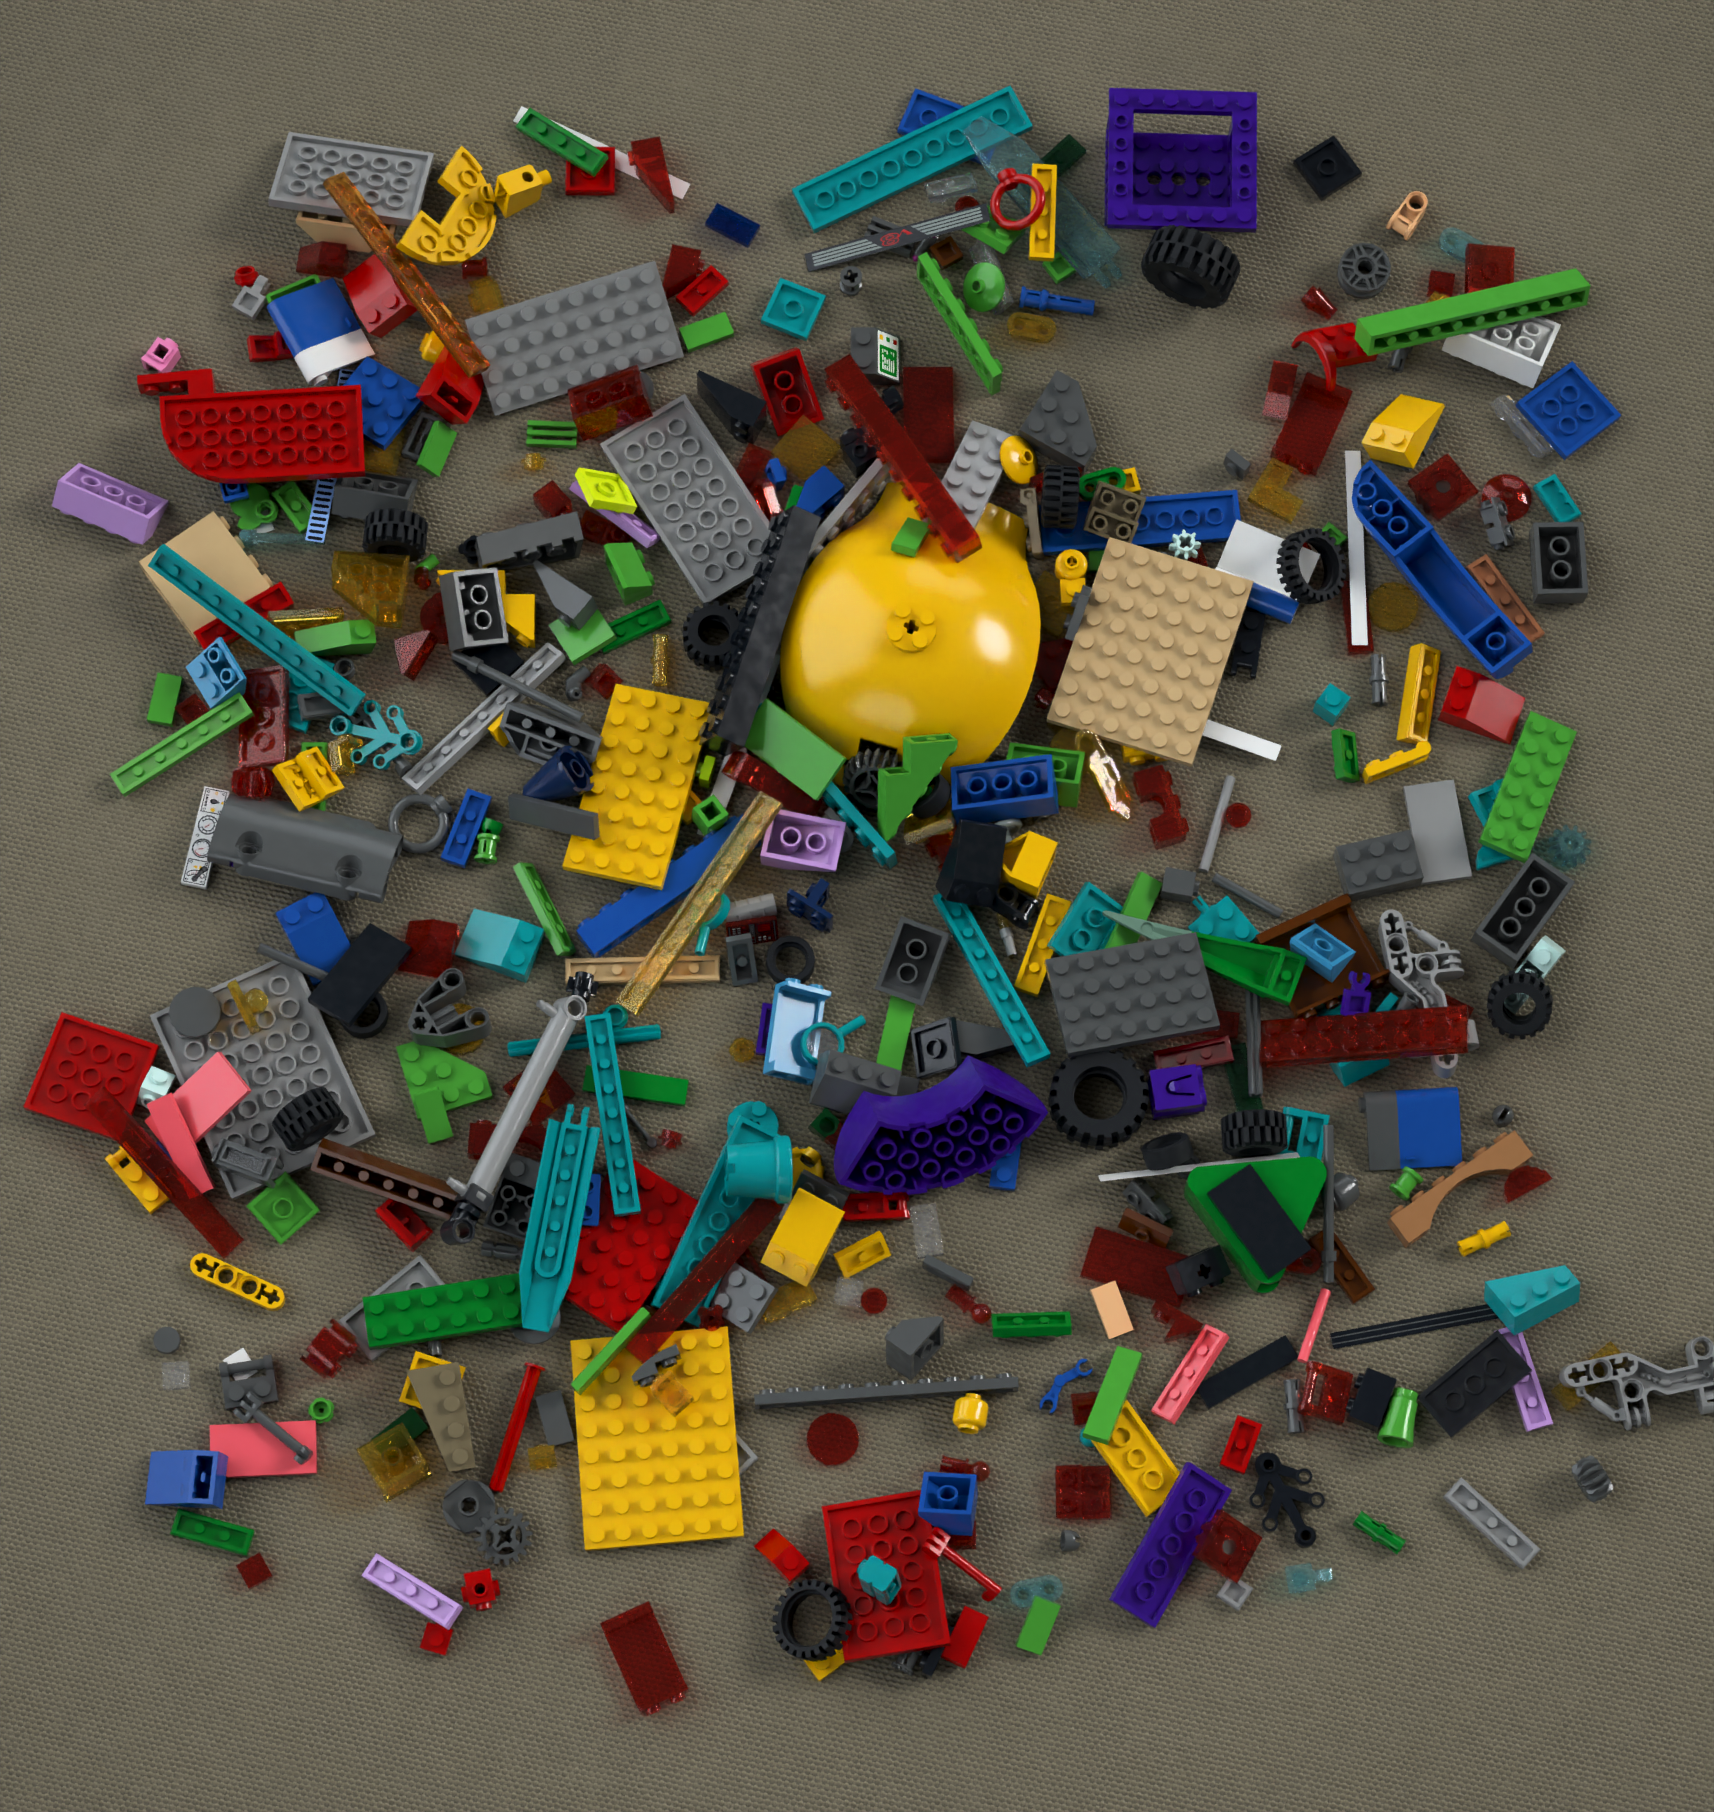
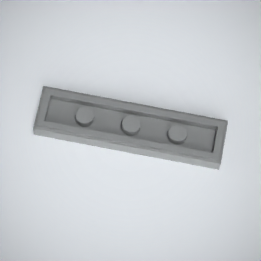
M1462 1477L1443 1496V1499L1520 1569L1523 1570L1541 1550Z

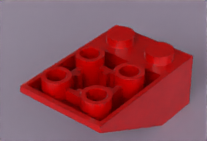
M452 334L416 394L417 398L452 425L467 424L480 401L484 382L474 351Z

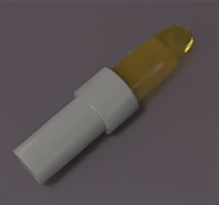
M997 913L1001 940L1004 942L1007 957H1014L1017 955L1013 940L1012 928L1009 926L1008 919Z

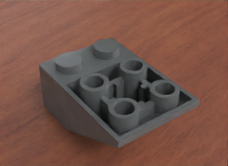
M514 1153L511 1154L502 1172L494 1199L483 1225L484 1227L525 1241L540 1167L539 1162Z

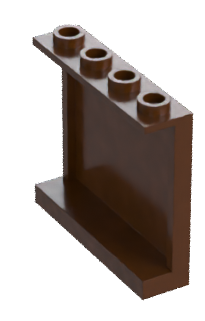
M1348 893L1255 936V944L1284 948L1290 951L1291 938L1315 923L1356 951L1353 958L1332 983L1307 965H1304L1292 1000L1288 1006L1296 1022L1312 1020L1318 1015V1012L1324 1009L1330 1011L1340 1006L1344 988L1351 989L1348 979L1351 971L1357 973V982L1362 980L1363 972L1370 974V983L1365 987V990L1371 987L1375 990L1387 983L1386 980H1388L1390 971L1389 969L1385 970L1351 909L1352 901Z

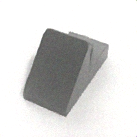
M751 933L725 937L733 986L758 982Z

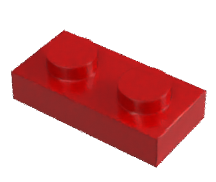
M710 265L676 296V301L694 317L729 285V281Z
M1237 1415L1219 1466L1244 1475L1262 1424Z

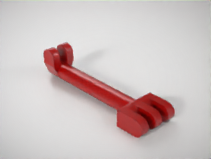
M939 1527L932 1529V1535L928 1536L927 1543H924L922 1550L934 1560L942 1554L986 1588L981 1595L983 1600L988 1602L993 1600L1000 1593L1002 1587L950 1548L947 1543L951 1536Z

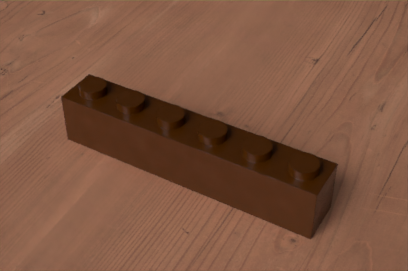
M325 1138L321 1140L310 1169L319 1174L446 1219H450L457 1205L454 1200L458 1193L446 1184V1181Z

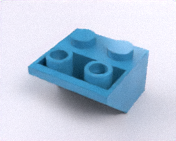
M218 637L186 666L210 708L217 707L239 692L241 695L245 693L247 678L222 637Z

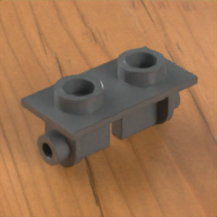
M1492 497V503L1490 500L1481 502L1479 510L1484 525L1494 523L1495 526L1486 530L1491 547L1494 546L1495 550L1504 548L1503 543H1505V546L1515 545L1513 541L1515 539V532L1510 524L1508 525L1506 518L1508 510L1505 502L1501 501L1499 497Z
M1138 1177L1135 1181L1132 1180L1122 1192L1127 1201L1140 1214L1162 1225L1173 1218L1172 1210L1161 1198L1154 1202L1151 1200L1156 1195V1192L1145 1179L1141 1180Z

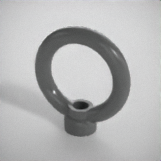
M411 794L402 798L394 805L388 819L389 832L401 835L398 828L399 817L404 809L413 804L428 805L438 816L439 820L438 830L433 838L424 843H412L404 838L403 850L410 853H426L435 849L443 842L449 828L448 813L453 809L441 794L436 798L427 794Z

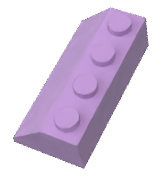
M78 463L58 480L52 507L59 509L64 514L76 516L87 524H95L102 527L111 534H118L128 538L132 543L143 545L153 536L169 501Z

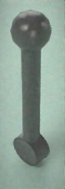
M624 1104L626 1116L647 1140V1146L651 1149L655 1148L657 1140L648 1135L629 1111V1106Z

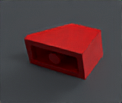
M774 1528L754 1546L789 1585L794 1583L810 1567V1563Z

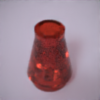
M1314 285L1300 300L1305 304L1304 307L1323 316L1328 321L1338 310L1321 288L1317 289Z

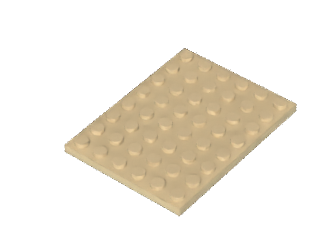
M1109 537L1092 586L1090 598L1071 646L1046 722L1192 767L1254 581Z

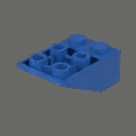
M205 1450L151 1452L145 1505L222 1509L228 1456L219 1451Z

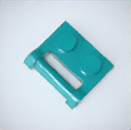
M1283 1107L1282 1113L1286 1116L1288 1147L1277 1154L1294 1153V1151H1289L1288 1148L1294 1119H1300L1302 1122L1296 1152H1298L1300 1157L1310 1156L1321 1161L1323 1153V1125H1328L1330 1115L1292 1107Z

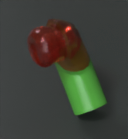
M430 554L415 567L414 583L421 590H426L431 586V580L428 579L429 571L440 563L435 555Z

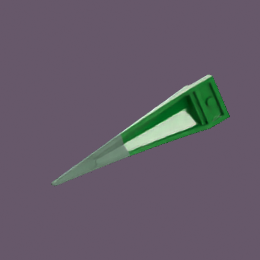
M1107 910L1102 912L1103 916L1150 940L1194 933L1193 931L1162 925ZM1196 932L1206 969L1262 998L1267 997L1289 1006L1305 965L1306 957L1284 948Z

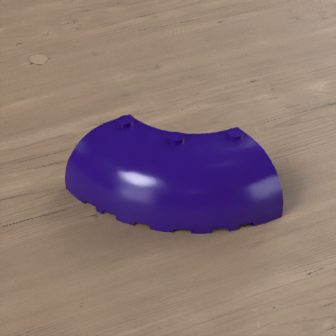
M968 1055L949 1077L924 1091L904 1096H882L863 1091L846 1118L837 1140L834 1154L835 1177L838 1183L843 1186L864 1192H869V1190L883 1192L885 1195H892V1193L906 1192L907 1195L926 1193L928 1189L941 1186L943 1189L964 1182V1178L972 1176L977 1172L981 1174L997 1164L996 1161L1007 1153L1012 1154L1016 1150L1015 1146L1026 1136L1029 1138L1048 1114V1111L1040 1099L1022 1083L998 1068Z

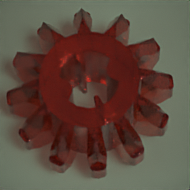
M252 765L237 767L234 769L231 777L232 792L246 798L269 796L272 794L273 786L275 785L274 773L267 767Z

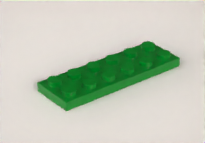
M519 1273L362 1297L370 1350L522 1327Z

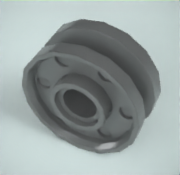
M1359 243L1351 246L1344 252L1338 265L1337 279L1340 287L1345 293L1354 298L1368 299L1375 297L1383 291L1388 282L1391 271L1389 257L1381 248L1374 244ZM1365 268L1369 271V274H1362L1358 269Z

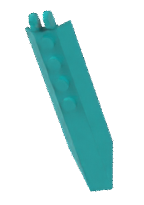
M573 1104L567 1105L564 1122L561 1123L553 1119L548 1121L519 1269L522 1327L547 1333L550 1331L571 1283L601 1129L599 1127L588 1128L590 1107H584L582 1110L580 1125L571 1124L575 1110Z

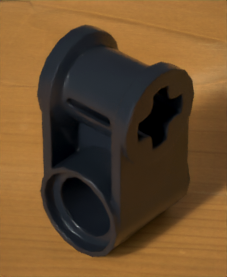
M1008 882L999 885L991 907L993 911L999 913L1021 929L1029 928L1034 913L1039 912L1041 908L1040 903L1035 898L1025 894ZM1000 895H1003L1007 901L1003 900Z

